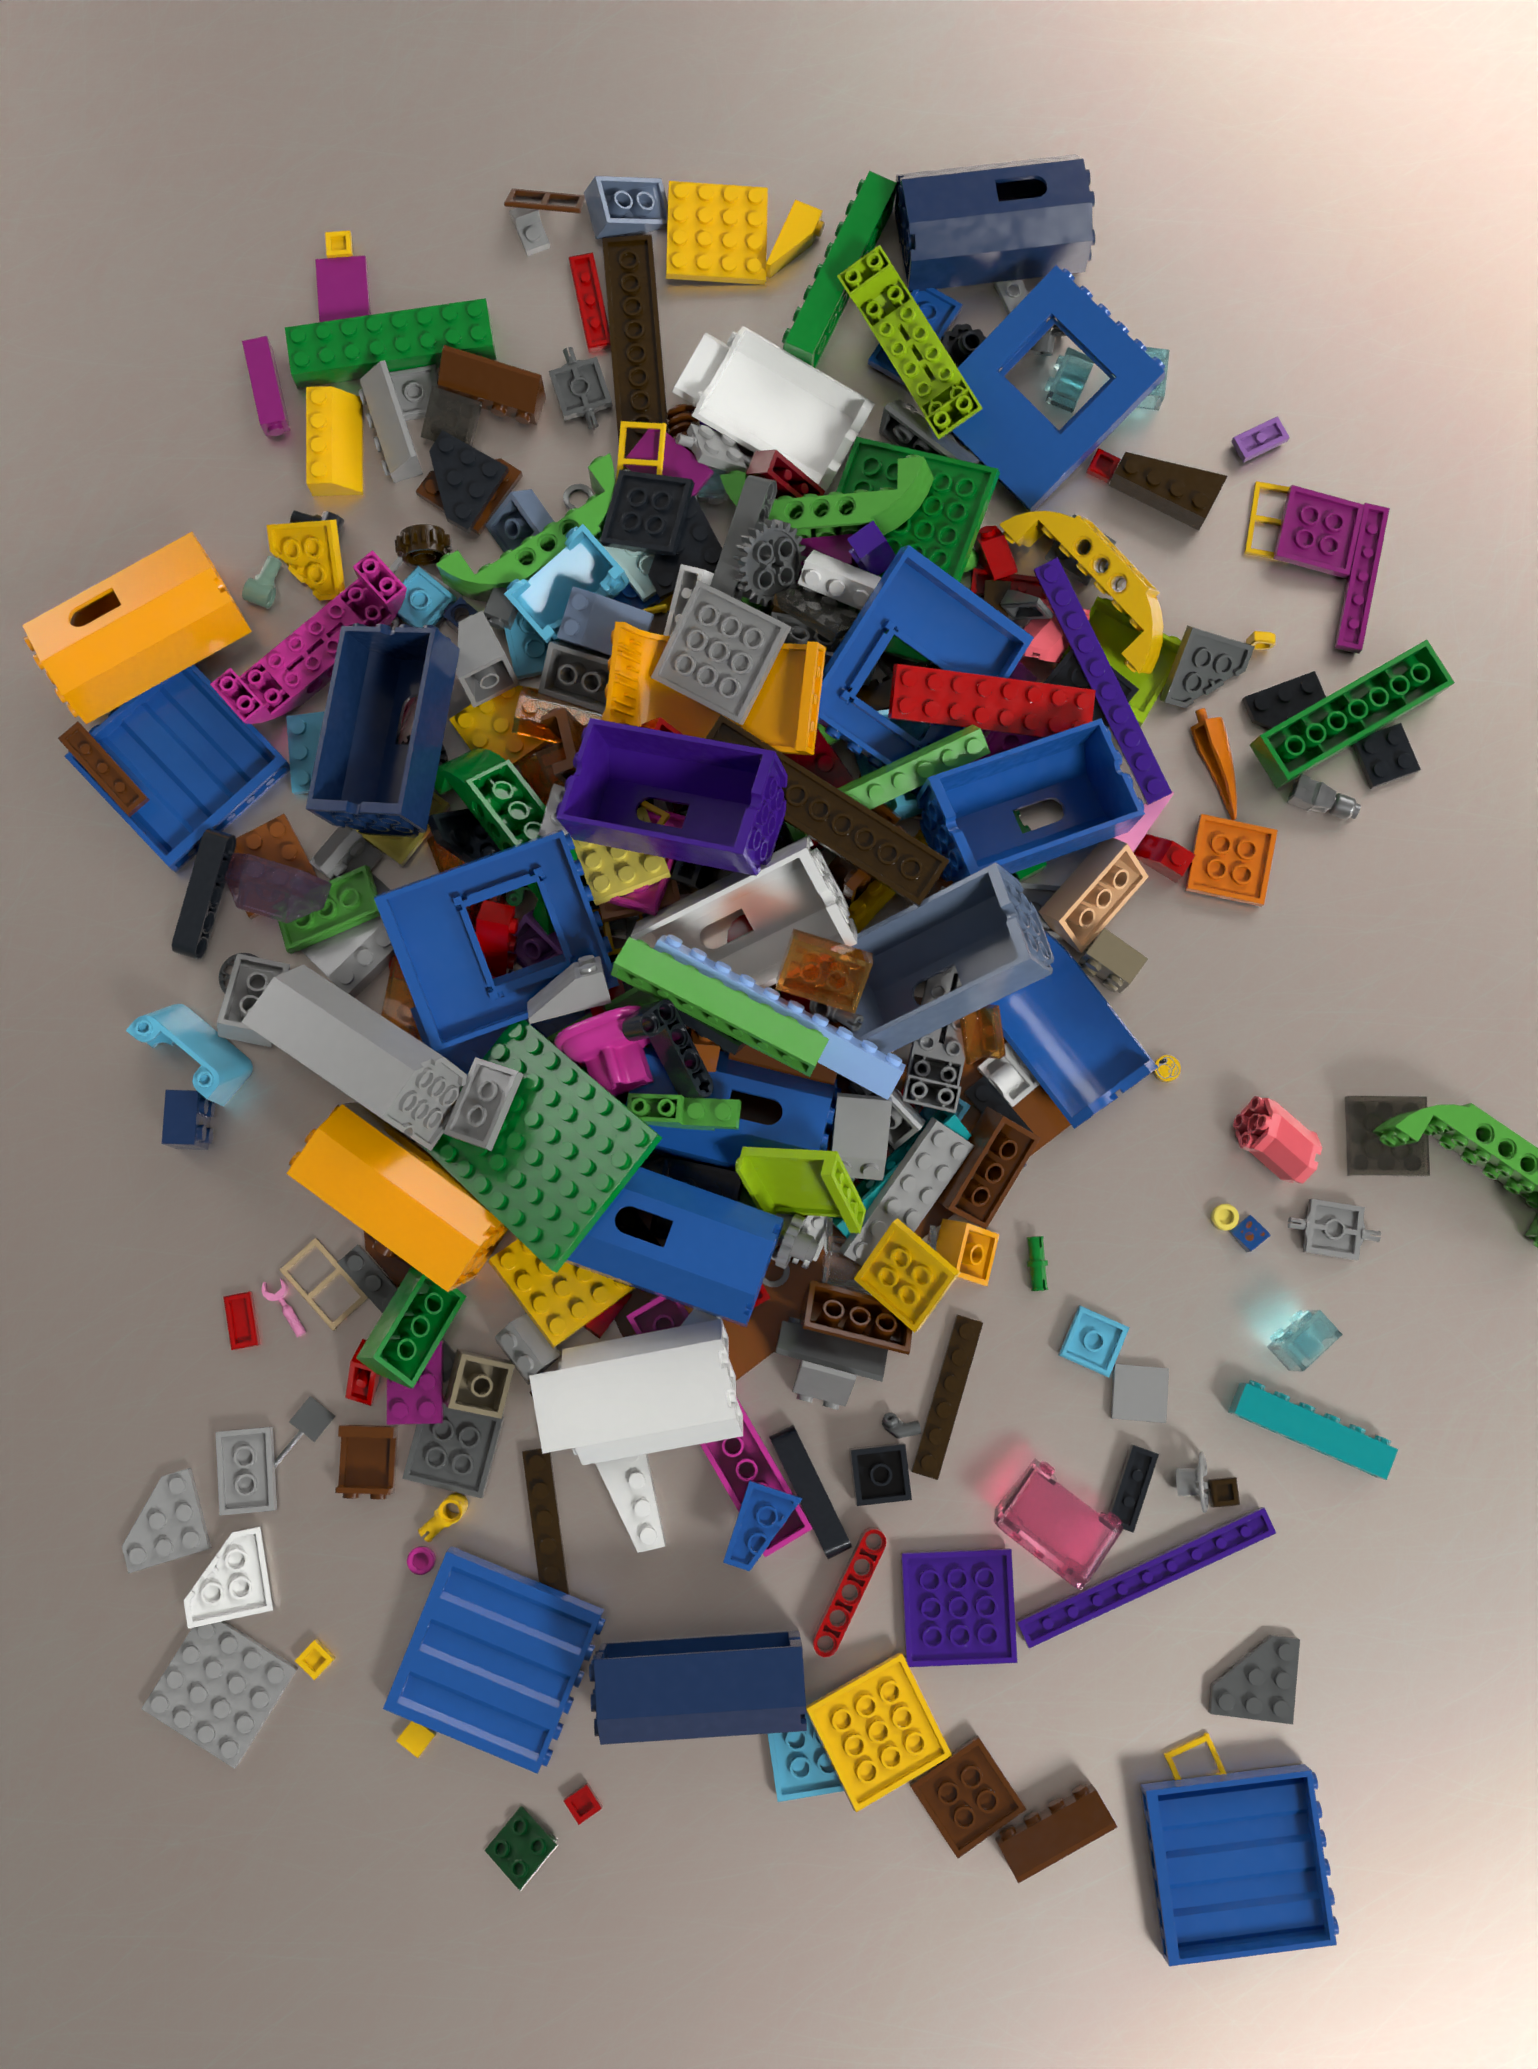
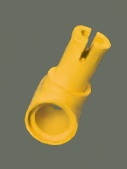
M458 1492L449 1494L434 1511V1516L418 1529L420 1536L422 1537L429 1531L424 1540L430 1543L445 1527L448 1528L453 1523L458 1522L468 1509L467 1498ZM448 1503L457 1505L459 1513L451 1512L448 1508Z

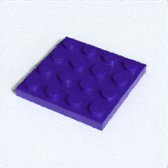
M1012 1549L901 1553L906 1662L909 1667L1017 1663Z

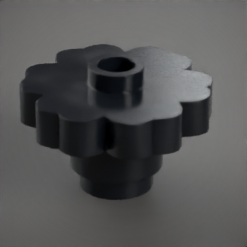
M957 324L951 331H947L942 336L941 343L958 368L986 337L980 329L972 330L969 324Z

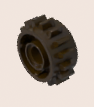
M430 524L412 525L404 528L400 532V536H396L395 551L397 556H402V560L407 564L431 566L436 565L442 556L452 551V540L450 535L445 534L444 529L439 526Z

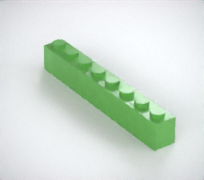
M971 725L837 789L871 810L924 785L928 777L966 765L991 752L981 728ZM783 821L793 842L807 836Z
M629 937L613 964L612 976L659 1000H670L676 1009L809 1077L829 1041L820 1031L806 1028L793 1017L783 1016L775 1012L771 1006L750 999L742 991L732 990L720 980L709 978L699 973L695 967L676 961L668 953L658 952L642 940H635Z

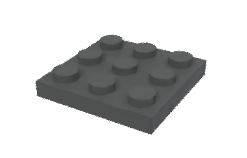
M443 1403V1423L416 1425L402 1479L483 1498L504 1417L502 1416V1419L451 1409Z

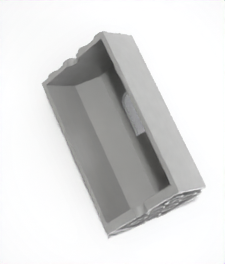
M305 965L275 976L264 988L261 996L253 1007L248 1010L247 1015L242 1020V1023L430 1151L442 1136L459 1097L461 1086L466 1084L467 1074L445 1057Z

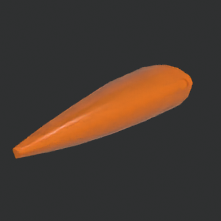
M1205 708L1195 711L1198 723L1190 727L1197 750L1218 788L1231 820H1236V781L1233 758L1222 717L1208 719Z

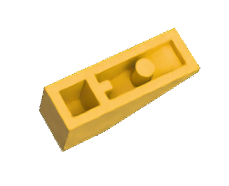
M798 200L794 201L766 262V277L771 278L811 247L816 236H821L825 226V222L822 221L823 210Z

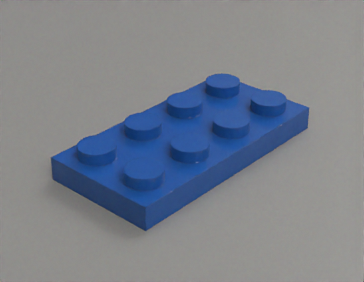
M927 288L926 291L913 290L911 293L912 297L941 341L942 336L949 330L962 310L963 304L935 288ZM879 343L868 359V365L905 385Z

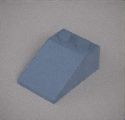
M595 176L584 191L596 239L634 236L667 228L668 201L662 178Z
M572 587L557 638L566 643L611 657L613 646L611 643V633L615 628V621L626 622L640 630L649 632L654 614L590 591Z

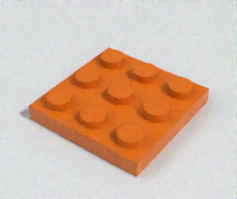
M1201 814L1198 819L1192 851L1196 856L1189 867L1185 891L1262 907L1265 903L1278 830Z

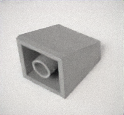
M483 611L470 615L460 621L458 626V648H460L456 675L473 708L520 685Z

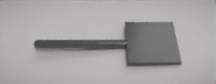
M310 1396L289 1421L299 1432L276 1458L275 1468L303 1434L315 1442L335 1418L332 1412Z

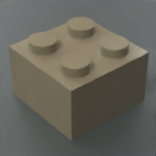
M1104 928L1078 961V964L1082 966V970L1091 977L1097 976L1104 981L1102 984L1108 990L1121 993L1131 984L1148 958Z
M457 1349L443 1403L451 1409L502 1419L515 1364L507 1359Z

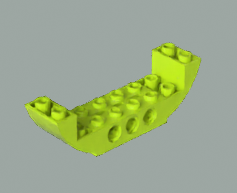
M880 245L837 275L938 439H941L983 409Z

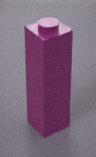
M263 336L242 341L262 430L266 436H279L284 432L291 431L274 352L268 337Z

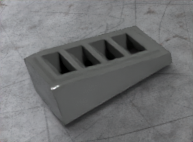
M1007 590L1000 603L1013 620L1049 619L1054 615L1039 597L1016 590Z

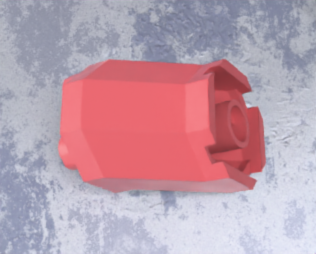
M1041 598V600L1043 601V603H1044V604L1051 610V612L1054 614V612H1053V610H1052V608H1051V606H1050L1048 600ZM1083 608L1089 621V615L1091 610ZM1055 614L1049 619H1031L1022 629L1033 636L1034 639L1023 655L1060 663L1062 653L1068 648L1069 643Z
M1254 1096L1250 1103L1241 1111V1114L1235 1117L1233 1126L1236 1129L1235 1134L1240 1148L1249 1151L1279 1179L1288 1183L1296 1182L1303 1184L1317 1170L1319 1162L1314 1161L1316 1154L1321 1155L1322 1145L1317 1133L1308 1130L1276 1101Z

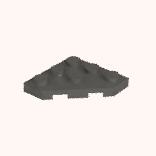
M1187 625L1160 700L1187 708L1194 703L1193 700L1201 695H1208L1224 685L1223 682L1227 679L1245 672L1255 646Z
M1278 1635L1266 1637L1262 1644L1251 1653L1248 1652L1232 1666L1233 1668L1221 1678L1218 1677L1211 1683L1208 1712L1214 1715L1293 1724L1300 1639Z

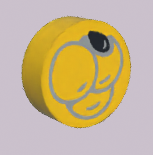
M1164 1055L1154 1062L1158 1068L1153 1071V1074L1159 1081L1171 1082L1179 1076L1181 1066L1175 1057Z

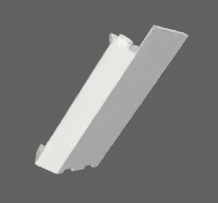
M744 326L737 333L732 332L727 344L705 333L672 391L696 407L692 414L694 418L727 435L753 452L776 449L823 488L825 493L875 405L871 400Z
M722 1319L562 1349V1361L558 1362V1370L529 1375L542 1454L572 1448L574 1455H578L582 1465H588L743 1436V1414L736 1398V1375L729 1360V1337Z

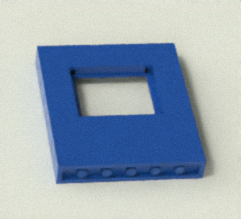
M1057 265L958 367V370L983 409L950 432L966 449L971 450L976 455L982 465L998 468L1000 471L998 481L1030 512H1034L1165 379V371L1163 370L1165 365L1156 356L1151 358L1145 352L1147 350L1146 346L1137 338L1133 340L1128 335L1129 330L1122 322L1118 321L1115 323L1109 317L1111 315L1110 311L1102 303L1097 305L1091 299L1093 297L1091 292L1083 285L1079 288L1073 282L1075 278L1066 268L1061 270ZM1054 324L1110 378L1060 430L1004 377Z
M910 545L901 547L823 670L818 723L827 728L825 733L836 740L841 738L848 743L846 747L858 755L860 753L864 754L869 758L867 761L869 764L880 769L964 729L962 727L931 724L920 742L856 697L859 689L894 635L942 670L1001 678L1010 677L1034 637ZM919 786L911 790L910 792L917 796L922 786Z
M561 829L374 897L428 1040L434 1051L445 1049L527 1019V1002L572 963L578 962V959L583 956H600L608 989L619 985L617 978L611 975L614 962L611 963L608 955L609 952H612L610 942L607 936H601L598 928L603 926L598 910L592 912L589 903L594 900L589 885L583 886L580 876L585 875L579 859L573 860L570 851L575 849L570 833L564 835ZM537 882L566 961L495 986L466 907Z

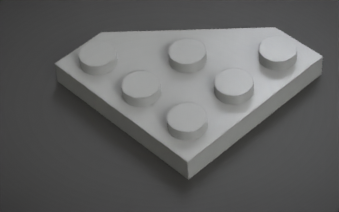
M191 1468L160 1478L122 1545L128 1574L212 1548Z

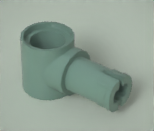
M267 556L260 574H257L254 579L249 578L246 581L242 591L243 600L267 609L272 606L276 596L274 580L282 565L279 559Z

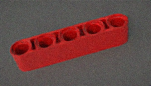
M867 1528L861 1534L818 1624L812 1641L814 1650L819 1656L830 1657L837 1651L885 1550L886 1537L878 1528ZM870 1534H878L881 1538L879 1546L876 1548L868 1547L866 1545V1538ZM859 1559H865L869 1563V1567L864 1573H857L854 1570V1564ZM851 1584L857 1588V1592L853 1598L848 1599L842 1596V1589L844 1586ZM835 1610H841L845 1614V1618L840 1624H834L830 1621V1614ZM822 1636L831 1637L833 1640L832 1646L828 1649H821L817 1645L819 1638Z

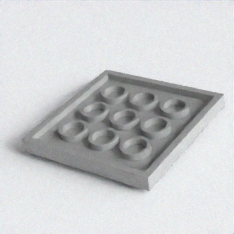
M698 580L651 678L743 725L791 626Z
M225 1621L194 1627L153 1689L142 1710L235 1769L298 1667Z

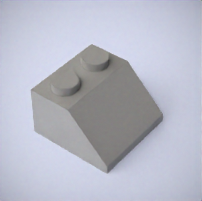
M894 1088L890 1095L892 1097L888 1143L896 1150L918 1132L926 1121L908 1102L902 1101V1094L898 1089Z
M527 1313L511 1321L495 1336L497 1344L508 1359L515 1364V1368L528 1385L530 1384L529 1375L543 1373L562 1356L557 1347H551Z

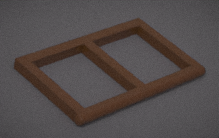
M512 188L507 199L504 201V206L580 214L586 200L584 195ZM515 196L543 198L541 204L513 201ZM550 199L578 201L576 207L548 205Z

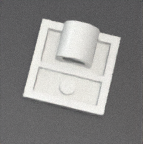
M1008 1042L977 1067L1011 1107H1014L1040 1085Z

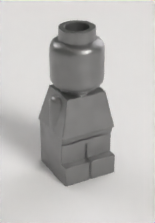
M1303 774L1294 780L1287 803L1307 811L1325 813L1329 810L1331 815L1344 820L1349 818L1355 819L1361 807L1360 804L1356 803L1355 798L1342 793L1336 794V791L1325 783L1312 780Z

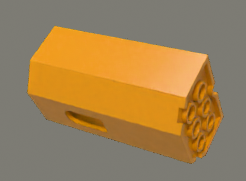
M192 531L22 625L27 634L24 637L26 644L32 652H36L33 655L35 662L41 670H46L48 678L53 685H56L57 688L54 690L62 703L68 702L67 707L75 718L80 716L85 724L92 722L252 632L215 566Z
M358 1102L337 1105L317 1130L313 1129L307 1135L304 1141L307 1143L301 1152L298 1151L289 1162L291 1167L286 1173L447 1292L459 1287L462 1283L465 1284L475 1279L508 1230L428 1152Z

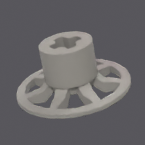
M1200 1452L1199 1466L1197 1468H1177L1176 1484L1178 1496H1199L1202 1510L1206 1513L1209 1491L1205 1493L1204 1490L1209 1489L1208 1482H1204L1203 1477L1207 1475V1463L1204 1453Z

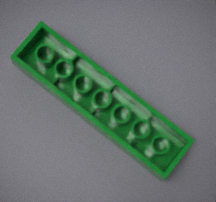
M869 171L865 180H860L856 189L857 197L855 201L850 200L845 212L847 217L844 222H839L835 232L836 239L834 243L830 242L824 255L826 259L823 265L819 264L814 274L815 281L812 286L808 285L804 293L803 300L805 302L802 308L797 307L792 320L794 324L791 329H786L782 338V343H784L783 350L816 368L850 299L849 294L837 275L875 248L894 209L897 183Z
M486 298L285 327L290 371L297 389L360 380L374 366L384 360L389 372L435 364L437 368H440L444 345L491 360H497Z
M1425 640L1261 734L1249 746L1277 789L1441 694L1455 682L1428 640Z

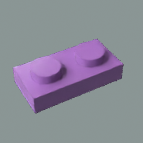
M1277 416L1233 437L1231 442L1244 463L1286 443L1290 437Z

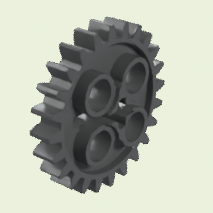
M764 519V523L757 521L756 528H748L749 536H741L744 544L736 545L740 554L733 556L735 560H738V564L732 567L733 570L738 571V574L733 579L740 582L737 589L744 591L742 596L748 598L749 602L765 607L767 605L771 606L775 602L783 603V596L791 597L790 589H798L795 582L799 580V572L803 569L801 562L807 559L806 556L801 555V552L806 547L799 544L802 536L796 535L797 529L790 527V523L777 519Z

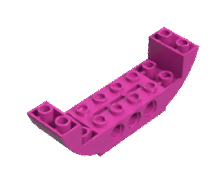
M373 550L353 566L358 577L356 581L240 677L230 667L210 684L244 723H263L284 715L296 707L299 708L331 682L341 626H353L354 623L363 624L368 627H376V624L389 626L394 620L405 599L407 588Z

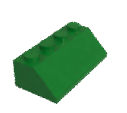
M411 1267L356 1359L376 1374L410 1389L414 1388L467 1296L457 1288L449 1292L445 1291L417 1269Z

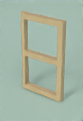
M315 1238L285 1266L281 1267L279 1271L331 1330L334 1331L368 1297L337 1263L338 1261L323 1244ZM316 1246L336 1270L308 1294L288 1270ZM341 1274L361 1297L332 1322L315 1303L313 1298Z

